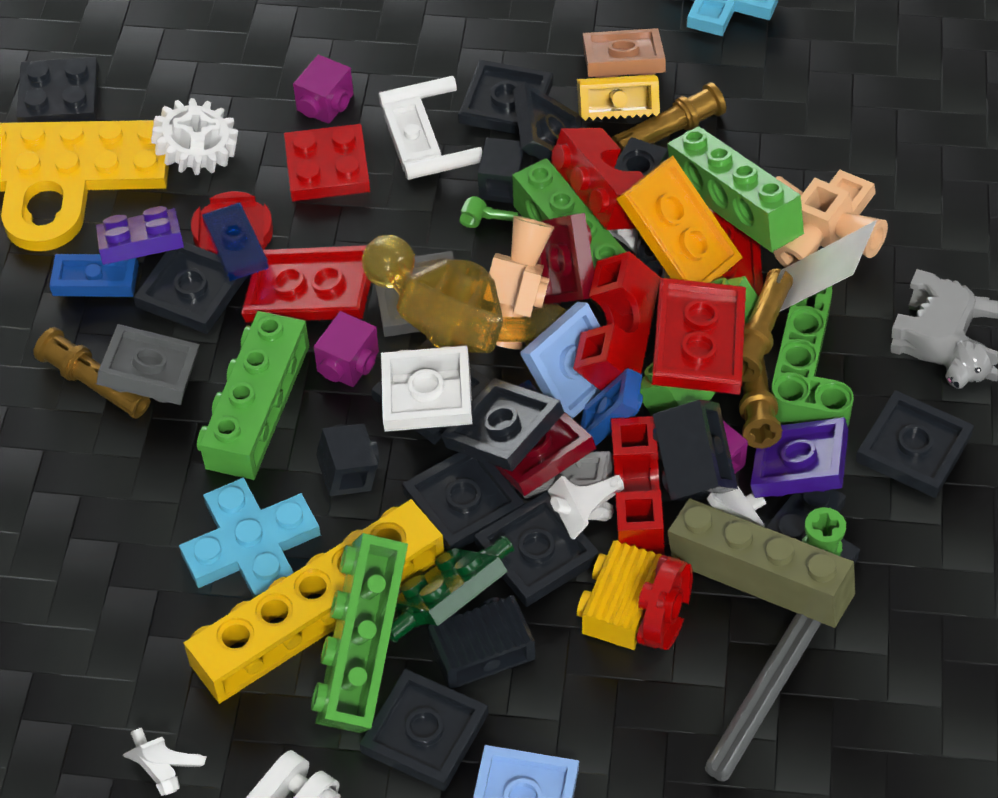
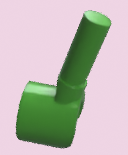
M472 196L465 201L461 209L462 214L459 222L469 228L478 227L482 218L513 222V216H518V212L492 209V207H487L481 198Z

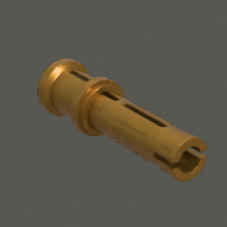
M709 82L703 86L702 91L688 98L684 96L677 98L673 106L668 110L635 125L627 131L614 135L612 140L621 149L619 153L621 155L631 137L654 144L681 129L693 130L698 127L700 121L712 115L720 116L726 113L725 99L719 88L714 83Z
M772 269L768 272L748 323L744 324L742 381L752 382L759 378L762 372L761 360L765 354L769 353L773 346L771 331L789 289L793 285L792 275L787 271L784 272L780 283L776 281L781 269Z
M56 327L49 328L36 342L34 348L35 359L43 363L49 362L58 368L61 376L67 380L81 381L102 397L127 412L132 418H139L149 407L150 397L129 392H118L109 387L97 385L98 371L101 364L92 359L93 356L87 347L83 345L76 346L64 338V333Z
M764 356L761 360L762 372L759 378L752 382L742 381L744 396L739 403L740 415L745 420L742 429L743 437L748 441L749 446L761 449L775 445L782 436L781 424L775 417L778 413V403L776 397L769 392Z

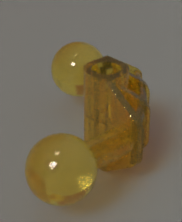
M383 235L373 239L366 246L362 255V268L366 277L379 287L394 288L400 296L397 303L398 313L403 319L425 334L429 341L437 348L444 346H467L468 353H491L494 351L497 342H525L528 346L567 311L559 305L548 303L543 304L542 308H533L530 317H502L495 281L485 268L467 260L445 259L412 275L415 267L413 250L405 240L394 235Z

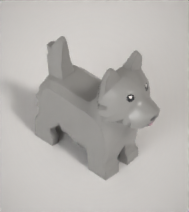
M916 269L910 288L914 290L909 303V309L918 310L917 317L903 314L897 315L892 327L891 353L898 355L905 353L923 361L945 366L947 368L945 377L949 385L954 388H963L968 382H981L985 378L998 381V369L993 366L998 364V351L987 348L982 343L972 340L965 335L972 318L988 317L998 319V301L990 300L988 297L974 296V293L966 285L961 286L956 280L952 282L949 279H940L933 273Z

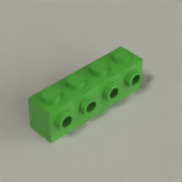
M257 311L252 325L245 327L241 338L240 353L237 359L233 358L229 363L227 383L223 392H217L215 395L211 420L208 426L204 425L198 435L197 449L202 453L205 469L255 480L309 348L306 321Z
M363 533L352 543V546H345L340 562V573L346 574L343 591L337 590L335 592L330 611V618L337 619L333 637H326L321 654V664L327 665L324 683L317 682L312 697L311 710L318 711L315 724L356 733H363L372 728L408 543Z

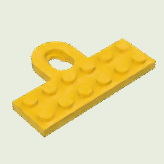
M154 120L0 123V192L5 191L1 218L8 238L16 246L25 250H53L70 242L81 230L84 222L88 190L166 189L169 165L164 164L165 155L155 154L156 144L151 143ZM44 191H55L62 194V208L56 213L54 221L46 225H35L32 222V214L27 209L29 200L34 195Z

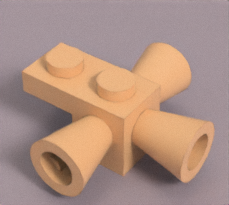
M839 170L830 183L814 178L806 190L802 192L781 176L776 177V179L801 195L804 228L802 236L774 251L776 259L782 266L786 268L818 251L820 246L826 247L877 220L863 251V255L867 258H872L878 253L885 241L888 223L883 219L860 215L876 194L874 183Z
M513 216L511 257L495 253L483 295L484 299L499 302L482 336L484 341L505 348L522 349L524 316H531L533 306L542 308L549 278L542 276L544 265L537 264L554 226L525 217Z

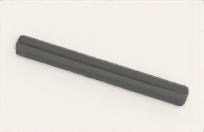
M796 613L707 760L705 771L709 776L722 782L729 779L821 622Z

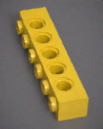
M412 499L399 507L388 509L379 520L363 530L353 531L341 544L326 553L313 556L298 571L288 577H281L275 580L266 591L250 601H243L237 604L228 615L212 625H205L192 634L190 639L183 642L190 666L219 704L335 630L337 619L330 618V611L335 592L337 590L343 591L346 577L345 573H340L342 554L345 546H352V543L361 534L365 533L408 543L400 587L409 579L422 574L436 565V559L444 553L443 535ZM313 594H321V595H322L321 597L316 598V599H308V598H307V597H309L310 595H313ZM275 618H284L279 623H268ZM238 642L246 643L240 648H230V646Z

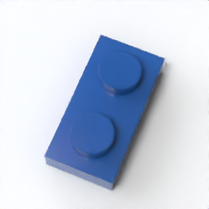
M55 254L49 285L52 296L134 297L139 267L138 260L133 258L103 265L100 254Z
M627 368L585 405L581 427L593 437L595 446L607 436H612L611 418L634 417L638 413L643 402V395L640 393L642 374Z

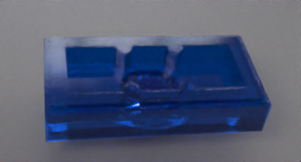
M240 202L202 214L204 226L229 281L269 268L267 258Z

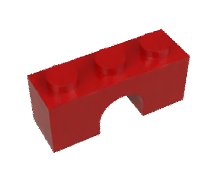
M561 128L557 143L552 150L551 164L573 188L574 192L606 230L636 229L616 198L644 177L642 172L615 169L621 149L603 128Z
M630 251L597 261L589 297L603 309L607 325L581 332L573 369L601 391L627 368L640 374L643 368L661 277Z
M653 416L611 418L614 476L619 475L624 483V490L616 492L618 541L621 544L627 543L629 546L635 545L638 549L644 548L647 552L653 551L655 554L664 555V525L659 485L657 441L653 439V429L655 428Z

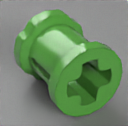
M821 507L814 509L805 519V532L807 535L802 539V542L840 556L842 553L841 540L846 533L844 517L832 508Z

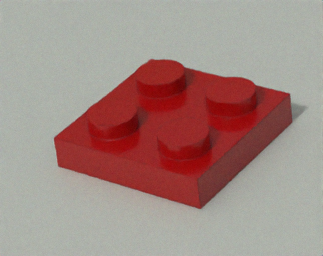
M361 124L284 133L292 201L370 192Z

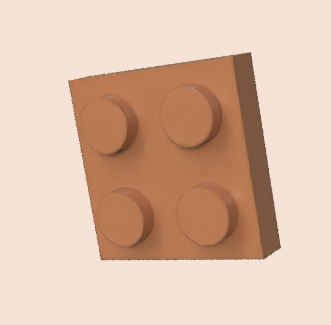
M658 28L583 33V49L588 77L605 78L633 74L635 76L655 75L656 73L666 72L665 54Z

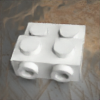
M444 346L441 348L381 353L382 410L385 432L472 424L471 375L467 346Z

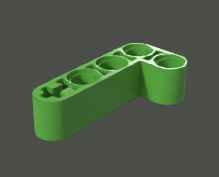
M832 286L790 306L771 386V394L776 397L778 403V413L775 417L781 425L845 417L847 427L849 426L854 401L851 388L845 383L836 380L815 377L829 317Z

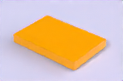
M674 156L663 161L616 198L671 279L711 283L743 258Z

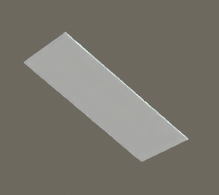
M877 220L782 269L776 282L780 283L784 272L787 271L792 275L793 285L789 289L780 311L852 276Z

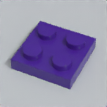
M163 206L152 207L145 210L143 215L127 218L126 215H114L104 219L102 224L96 225L99 252L103 265L184 248L175 208L167 210Z
M845 417L781 425L782 436L775 445L763 449L756 448L751 479V488L755 498L778 497L813 491L822 492L843 487L849 431Z

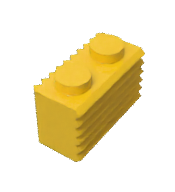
M656 75L577 79L578 112L585 121L589 117L592 120L596 117L602 120L604 116L608 119L612 116L618 119L620 115L624 118L630 115L633 118L637 114L641 118L643 114L649 117L651 114L657 116L660 113L659 80Z
M618 540L612 542L607 555L600 553L592 573V579L597 580L592 592L588 590L583 591L577 608V616L582 617V634L635 650L638 629L646 611L638 607L640 592L646 581L654 583L657 563L662 554H655L653 551L647 552L644 548L638 549L635 545L629 546L627 543L621 544Z

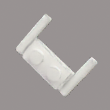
M454 76L378 93L384 118L407 180L478 164L481 161L483 153L481 147L441 155L421 100L422 98L457 91Z

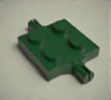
M500 536L497 541L484 551L480 550L479 552L457 548L451 549L440 555L435 561L436 566L425 575H417L406 581L401 586V593L397 598L395 610L399 616L393 620L390 640L397 642L398 639L411 629L422 624L439 626L508 571L501 560L514 551V547L508 538Z

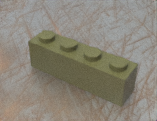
M690 498L668 530L671 557L691 564L693 572L798 614H803L808 618L833 628L837 626L855 595L854 561Z

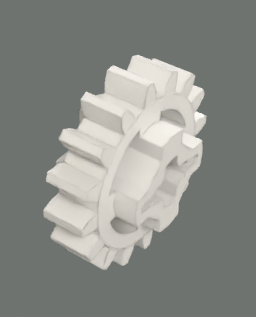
M190 98L189 105L184 106L179 100H176L174 110L164 106L161 116H155L151 143L156 144L155 154L165 155L164 164L167 166L174 162L178 163L179 172H183L187 167H191L194 174L199 175L200 169L205 167L210 173H214L216 163L225 167L228 164V158L235 155L238 130L233 129L234 119H223L224 109L211 110V102L206 101L203 106H197L195 99Z

